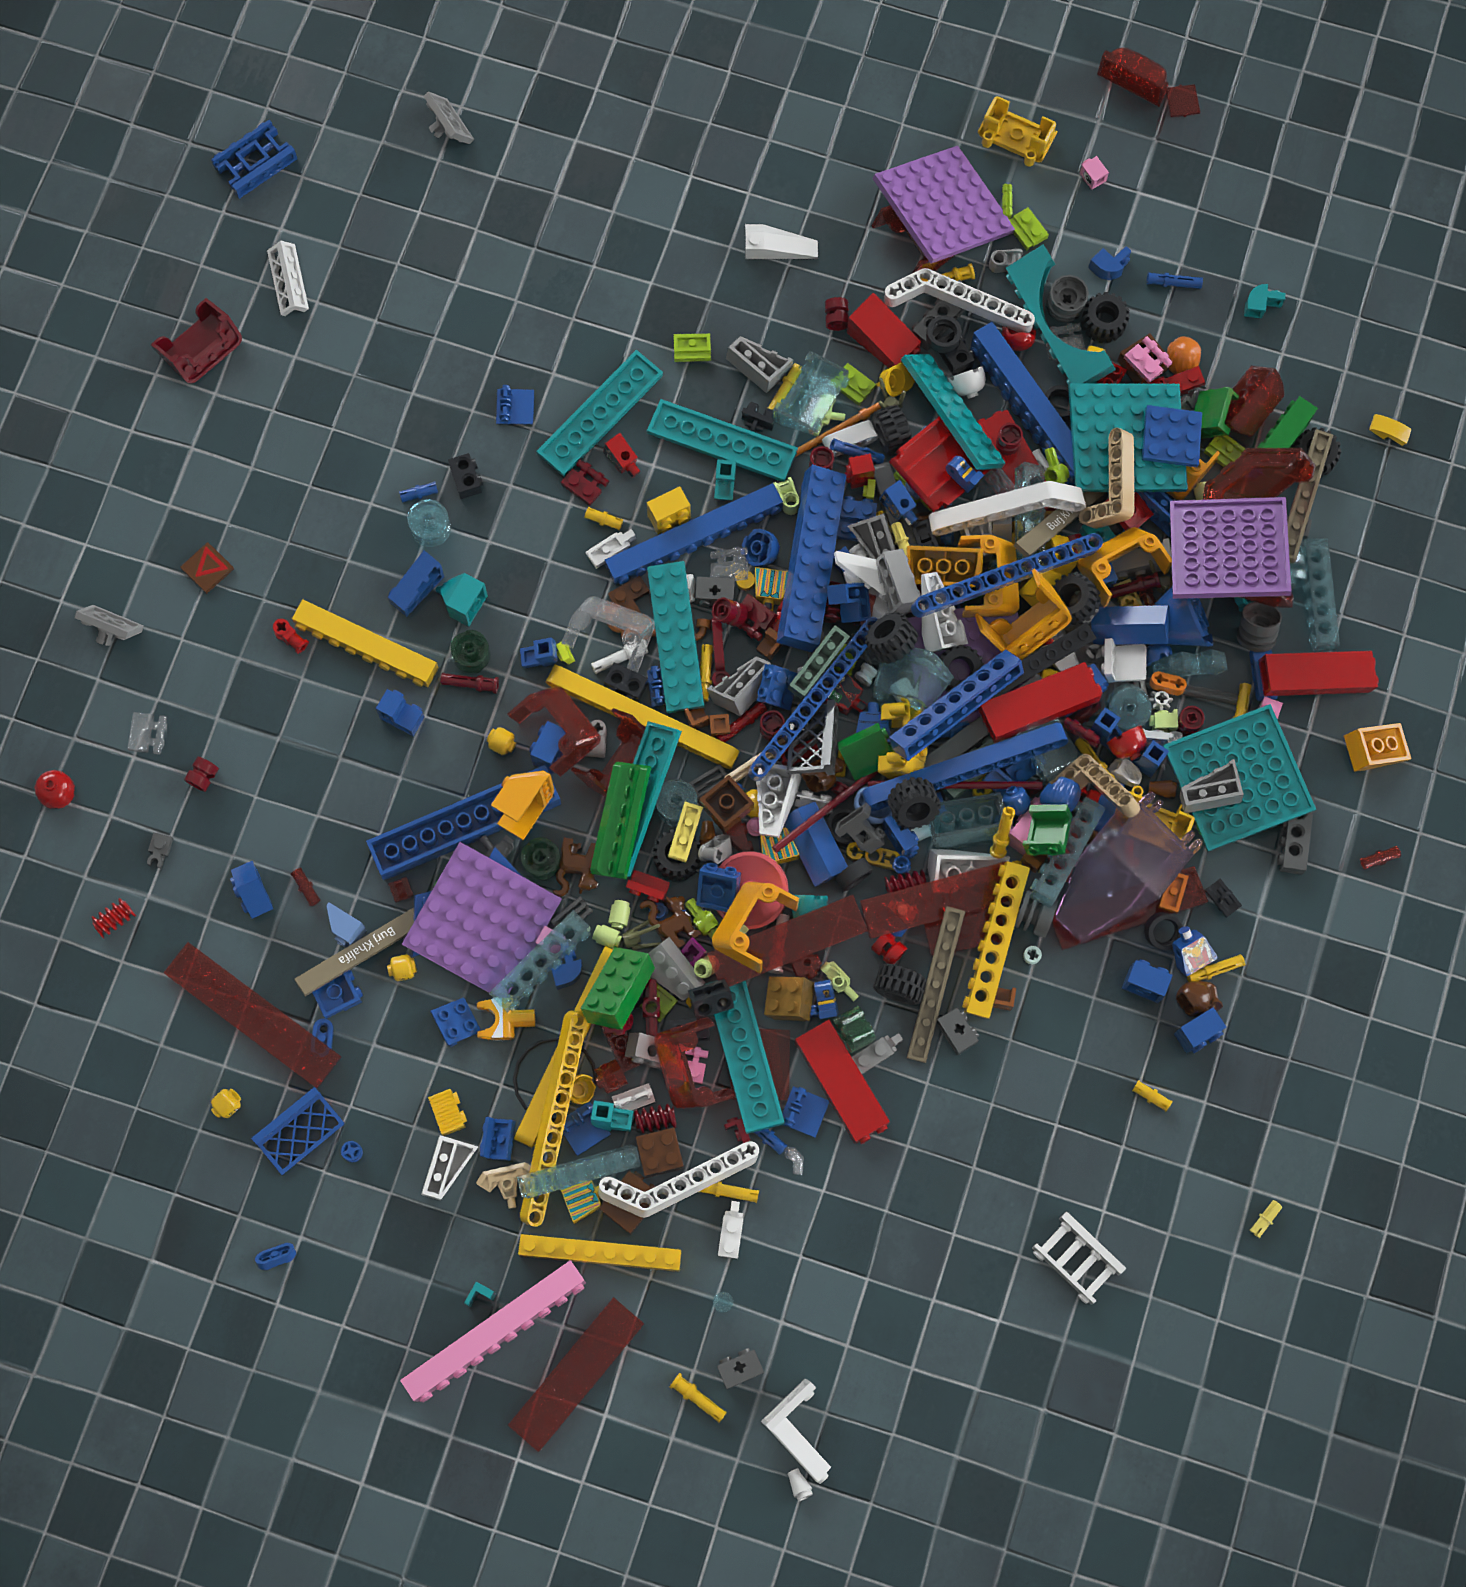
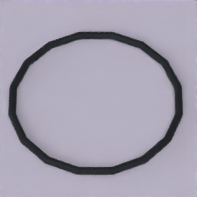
M558 1037L536 1042L524 1051L516 1063L513 1075L515 1095L526 1111L528 1107L519 1095L517 1085L520 1063L529 1051L542 1043L559 1041ZM582 1047L581 1051L592 1066L593 1083L596 1086L598 1079L595 1063L588 1052Z

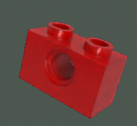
M871 453L849 458L848 465L845 466V474L847 475L846 483H850L851 489L867 485L868 479L874 480L875 468Z

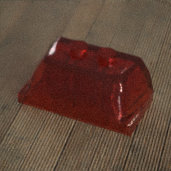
M1126 47L1116 48L1112 52L1105 50L1102 55L1097 75L1160 107L1169 84L1167 82L1166 69L1162 65Z
M1250 366L1233 387V391L1239 395L1238 400L1230 401L1225 424L1231 431L1252 436L1263 425L1265 419L1274 411L1275 407L1284 397V385L1275 368Z

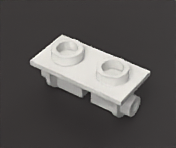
M802 790V792L797 793L800 799H796L795 806L799 808L816 802L820 810L833 799L829 795L821 794L819 797L813 795L811 791Z
M649 1083L612 1096L615 1108L635 1110L655 1102Z

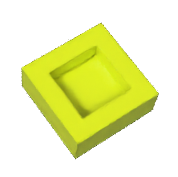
M868 479V484L863 487V496L874 501L876 480Z
M562 641L556 644L558 649L557 656L560 661H564L567 664L575 662L566 643Z

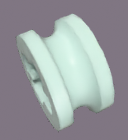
M1029 946L1023 953L1025 962L1031 965L1038 963L1042 956L1041 950L1036 946ZM1035 951V955L1038 956L1037 959L1035 957L1033 960L1029 959L1030 955L1027 952Z

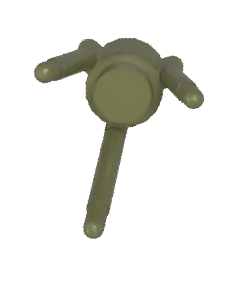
M879 378L885 400L884 403L878 401L881 408L883 409L894 404L902 408L906 391H902L899 401L895 397H889L883 379Z
M1149 560L1152 574H1154L1156 569L1152 560ZM1161 576L1159 578L1161 588L1157 587L1158 592L1164 595L1172 586V577Z
M649 920L633 929L627 930V933L622 934L627 949L632 947L634 951L641 948H652L662 943L638 944L641 942V935L659 928L660 924L638 932V930L649 924Z

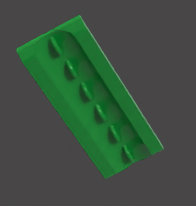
M616 762L613 765L590 867L591 874L627 879L651 766Z

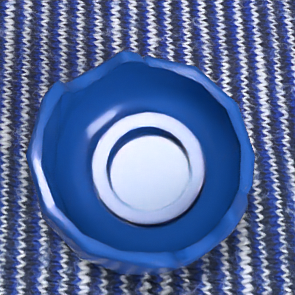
M1150 644L1146 647V666H1150L1155 661L1160 662L1162 657L1172 656L1171 647L1167 644Z

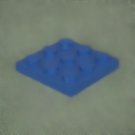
M1147 405L1145 408L1142 460L1198 467L1202 412Z

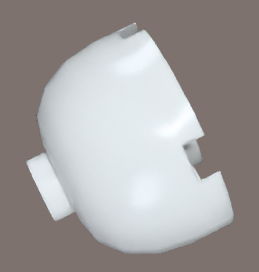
M982 366L978 369L950 377L948 380L953 385V390L959 396L967 395L969 399L978 396V391L983 389L986 377Z

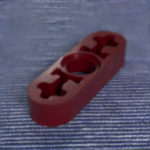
M712 618L715 671H725L722 623Z

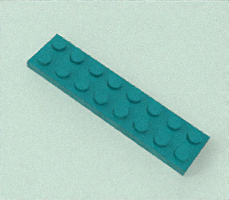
M635 350L536 451L537 455L565 477L576 463L664 375L663 371L639 351Z
M930 354L904 355L901 359L902 363L976 470L1002 468L1005 465V461L1001 454L996 450L991 439L984 433L981 425L977 423L972 412L963 403V399L953 390V385L947 380L934 358Z
M660 399L647 429V434L720 460L736 461V466L781 482L786 480L798 452V447Z
M680 561L649 566L647 570L667 713L684 711L686 708L689 710L704 708L705 704L685 562Z
M649 721L633 764L651 766L627 877L631 876L682 732L678 729Z
M744 973L724 978L730 988L734 1008L714 1014L746 1134L785 1124Z

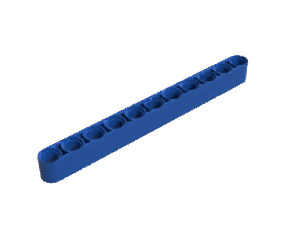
M1092 533L927 593L914 601L911 605V612L916 617H924L1033 577L1032 570L1034 568L1041 574L1088 557L1101 548L1103 540L1100 535ZM1089 541L1093 542L1095 547H1091ZM1072 547L1077 549L1078 554L1073 552ZM1055 553L1061 556V560L1056 558ZM1038 559L1042 560L1045 566L1040 565ZM1021 566H1025L1028 572H1024ZM1004 572H1008L1011 578H1007ZM987 578L992 579L994 585L989 584ZM970 584L974 585L977 591H973L970 588ZM953 591H957L960 597L954 596ZM935 597L941 598L943 603H938ZM918 603L923 604L925 606V610H921L918 607Z
M871 617L866 620L760 753L748 770V775L752 780L760 781L766 776L868 647L865 643V636L869 630L868 625L874 624L878 618ZM856 639L863 640L864 645H859ZM845 653L852 654L853 659H848ZM834 667H839L842 673H836ZM823 681L829 682L831 687L826 688L823 685ZM812 695L818 696V698H819L820 701H819V702L813 701L812 698H811V696H812ZM800 710H806L808 716L801 715ZM788 724H794L797 730H790ZM777 738L784 739L785 745H780L777 742ZM767 752L772 753L773 756H774V759H773V760L767 759L765 753H767ZM754 767L761 768L763 773H755Z
M1053 723L864 789L862 794L865 803L867 802L871 807V811H877L889 807L888 795L891 794V789L895 788L897 783H902V780H909L911 777L915 779L921 777L923 780L927 779L929 783L931 782L934 789L938 790L1061 748L1068 743V739L1062 724Z

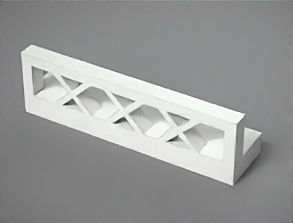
M279 241L267 252L280 313L282 316H286L293 310L305 312L309 307L295 244ZM278 251V257L276 260L274 253ZM280 266H281L282 271H281V274H280V276H279V273H278V272H279V269H280ZM285 282V289H284V292H282V286H283V283ZM288 298L289 306L286 308L285 304Z

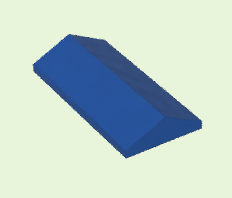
M1169 606L1099 607V611L1091 621V630L1096 636L1093 644L1105 645V639L1110 638L1113 639L1115 645L1168 644Z
M816 802L799 807L789 813L784 824L789 833L819 811ZM823 817L793 840L815 887L837 877L838 874L848 867Z

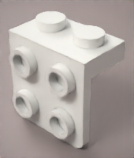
M1112 638L1105 639V646H1102V657H1105V660L1101 664V671L1108 683L1145 680L1146 646L1144 644L1115 646Z

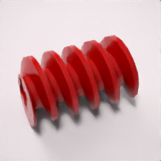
M119 898V905L111 903L112 910L105 907V915L98 912L99 919L94 916L91 917L93 926L103 939V932L108 935L111 934L110 927L117 930L116 923L121 926L124 925L123 918L130 921L129 914L136 917L126 901Z

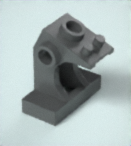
M866 802L837 822L835 833L839 837L848 833L855 840L861 851L865 850L871 854L885 844V834L881 824L872 827L867 821V818L870 817L871 807ZM863 830L866 831L864 836L860 834V832Z

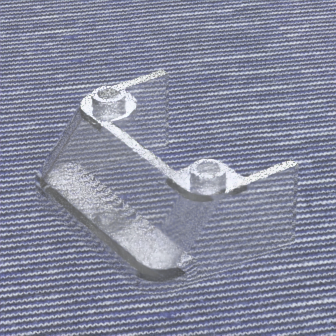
M596 596L588 597L571 616L561 644L573 649L579 631L588 627L591 618L625 630L622 637L623 644L633 650L627 668L638 673L655 628L654 620L648 615Z

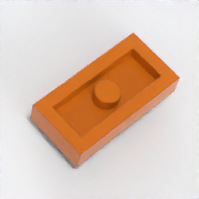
M1169 871L1158 908L1178 913L1189 876Z

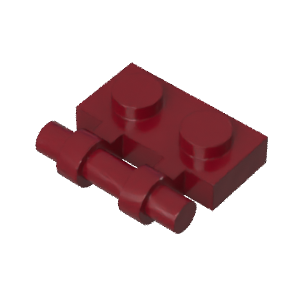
M580 459L576 466L581 470L577 472L572 468L561 481V485L591 506L602 493L601 489L597 486L601 483L606 487L609 484V480L605 478L603 473H598L591 468V464L585 463ZM586 474H589L594 480L592 482L585 478Z
M747 594L742 602L747 608V618L737 628L743 629L749 637L760 641L763 637L759 633L761 628L767 630L771 627L778 615L751 594ZM749 619L755 622L752 627L747 623Z
M1068 717L1063 723L1064 729L1094 748H1098L1101 743L1100 737L1093 730H1087L1077 720H1071Z

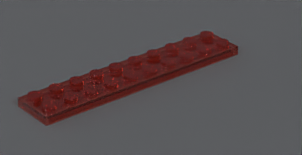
M187 942L164 971L165 975L316 1088L320 1086L341 1058L339 1054L189 942Z

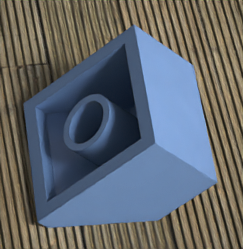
M328 902L327 910L332 933L337 943L343 948H347L360 940L367 930L360 921Z

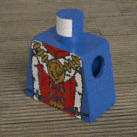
M1188 926L1179 929L1180 938L1173 941L1172 946L1177 969L1185 976L1191 975L1218 959L1216 953L1197 930L1191 931Z

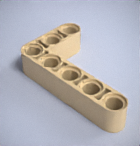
M1120 428L1112 429L1109 434V501L1086 507L1079 514V521L1082 524L1095 529L1129 520L1134 514V437L1131 433Z
M1088 754L1079 756L1049 782L1053 784L1059 777H1066L1078 783L1080 789L1090 782L1126 817H1134L1140 811V806L1132 794Z

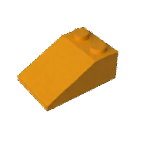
M1401 723L1359 728L1344 735L1354 772L1411 760Z

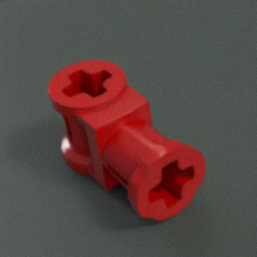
M278 619L274 622L273 630L277 639L284 641L287 645L290 644L297 654L302 653L306 649L309 641L301 638L287 620Z

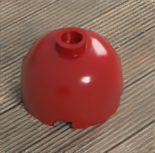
M1137 726L1123 732L1117 738L1114 737L1107 742V745L1116 757L1120 759L1130 758L1132 761L1142 756L1140 752L1145 749L1147 738L1142 726Z
M46 771L36 780L34 787L35 795L39 802L47 808H63L74 798L75 784L62 771Z

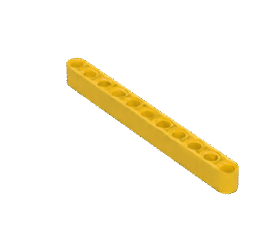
M554 665L546 680L549 686L640 729L645 730L648 721L678 729L682 732L677 746L718 765L721 764L724 768L732 769L740 753L738 749L561 666Z
M604 947L574 1011H581L580 1008L612 953V948ZM577 1015L573 1018L574 1024L578 1022ZM587 1023L584 1039L591 1027V1023ZM571 1035V1036L569 1037V1043H570V1044H571V1043L573 1042V1040H574L573 1035ZM556 1050L514 1137V1140L533 1148L537 1140ZM568 1054L565 1056V1063L569 1061ZM564 1073L560 1077L561 1083L565 1080Z
M568 1011L562 1023L520 1212L521 1221L533 1227L542 1224L546 1212L587 1027V1021L582 1011ZM575 1015H577L578 1022L576 1024H574L573 1018ZM571 1035H573L574 1040H573V1042L570 1044V1043H569V1037H570ZM568 1054L569 1061L565 1063V1056ZM564 1073L565 1080L561 1083L560 1077ZM558 1093H560L561 1099L557 1103L556 1096ZM556 1113V1120L552 1122L551 1117ZM551 1133L552 1139L548 1142L547 1136ZM547 1152V1160L543 1161V1155ZM543 1172V1179L539 1181L538 1176ZM538 1192L539 1198L534 1201V1195ZM534 1212V1219L530 1221L529 1216Z

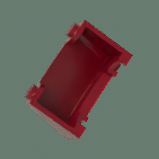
M207 298L196 307L195 313L199 320L178 338L171 342L169 338L162 336L151 343L153 349L182 379L190 384L198 381L237 348L242 341V335L229 315Z

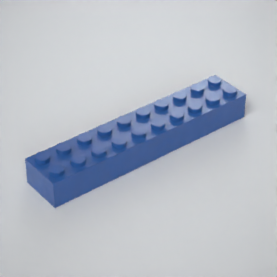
M990 322L974 332L970 350L975 358L977 357L981 362L980 365L981 367L983 366L984 372H988L991 376L993 385L998 386L1001 390L1003 399L1005 401L1008 400L1011 404L1013 413L1021 418L1023 427L1031 432L1033 441L1041 446L1044 456L1046 457L1045 449L1055 448L1059 464L1063 463L1069 469V478L1065 484L1075 486L1071 430L993 322Z
M813 464L804 472L776 643L808 652H813L820 645L827 601V586H829L846 474Z
M545 765L529 771H546L548 773ZM502 783L367 840L366 842L382 879L387 880L450 853L457 848L459 842L468 845L478 841L484 835L489 836L503 830L504 828L497 825L503 813L491 806L503 788L501 786ZM555 786L554 794L543 812L561 805V800Z

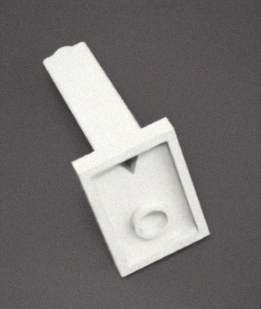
M804 1379L761 1422L816 1482L821 1484L827 1479L828 1474L826 1472L831 1467L786 1418L803 1400L806 1402L815 1394L813 1390L816 1387L810 1381Z

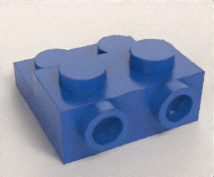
M845 496L842 501L837 539L858 541L848 525L876 516L877 503H874L872 499L866 498L863 501H856L854 497Z
M765 664L756 701L790 710L794 694L787 688L798 673L776 665Z
M891 815L884 819L882 829L900 856H906L908 859L915 857L919 850L917 835L914 831H910L909 828L901 831L902 827L895 822Z
M715 863L703 865L699 871L696 906L727 912L740 889L741 872H737L734 867L718 868V865Z
M351 970L312 992L325 1019L342 1010L346 1011L362 1003L360 998L363 997L359 986H354L352 980L355 977Z

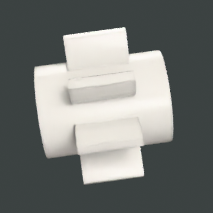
M1152 691L1151 696L1153 698L1148 700V703H1152L1153 706L1151 710H1163V708L1169 710L1170 705L1168 703H1171L1173 698H1169L1168 693L1165 691H1158L1157 693Z

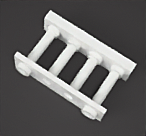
M1065 1212L1059 1218L1062 1222L1060 1224L1061 1227L1042 1247L1035 1244L1032 1247L1035 1251L1033 1254L1040 1261L1045 1260L1079 1293L1078 1297L1085 1304L1089 1302L1092 1305L1096 1302L1092 1295L1111 1274L1114 1275L1116 1273L1120 1275L1126 1267L1068 1212ZM1072 1231L1077 1236L1075 1238L1076 1241L1055 1261L1047 1253L1066 1232ZM1086 1245L1092 1250L1090 1252L1091 1255L1070 1276L1062 1267L1081 1246ZM1101 1259L1106 1264V1269L1085 1290L1077 1281L1096 1260L1099 1261Z

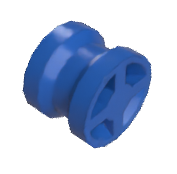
M348 1141L342 1146L341 1155L348 1162H357L363 1155V1149L358 1143Z

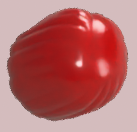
M1002 326V336L1013 351H1024L1034 344L1036 330L1032 328L1031 332L1025 333Z

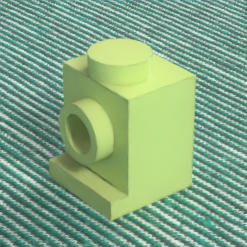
M1174 709L1172 713H1168L1167 710H1159L1154 715H1149V726H1152V731L1156 729L1167 733L1176 731L1178 729V709Z

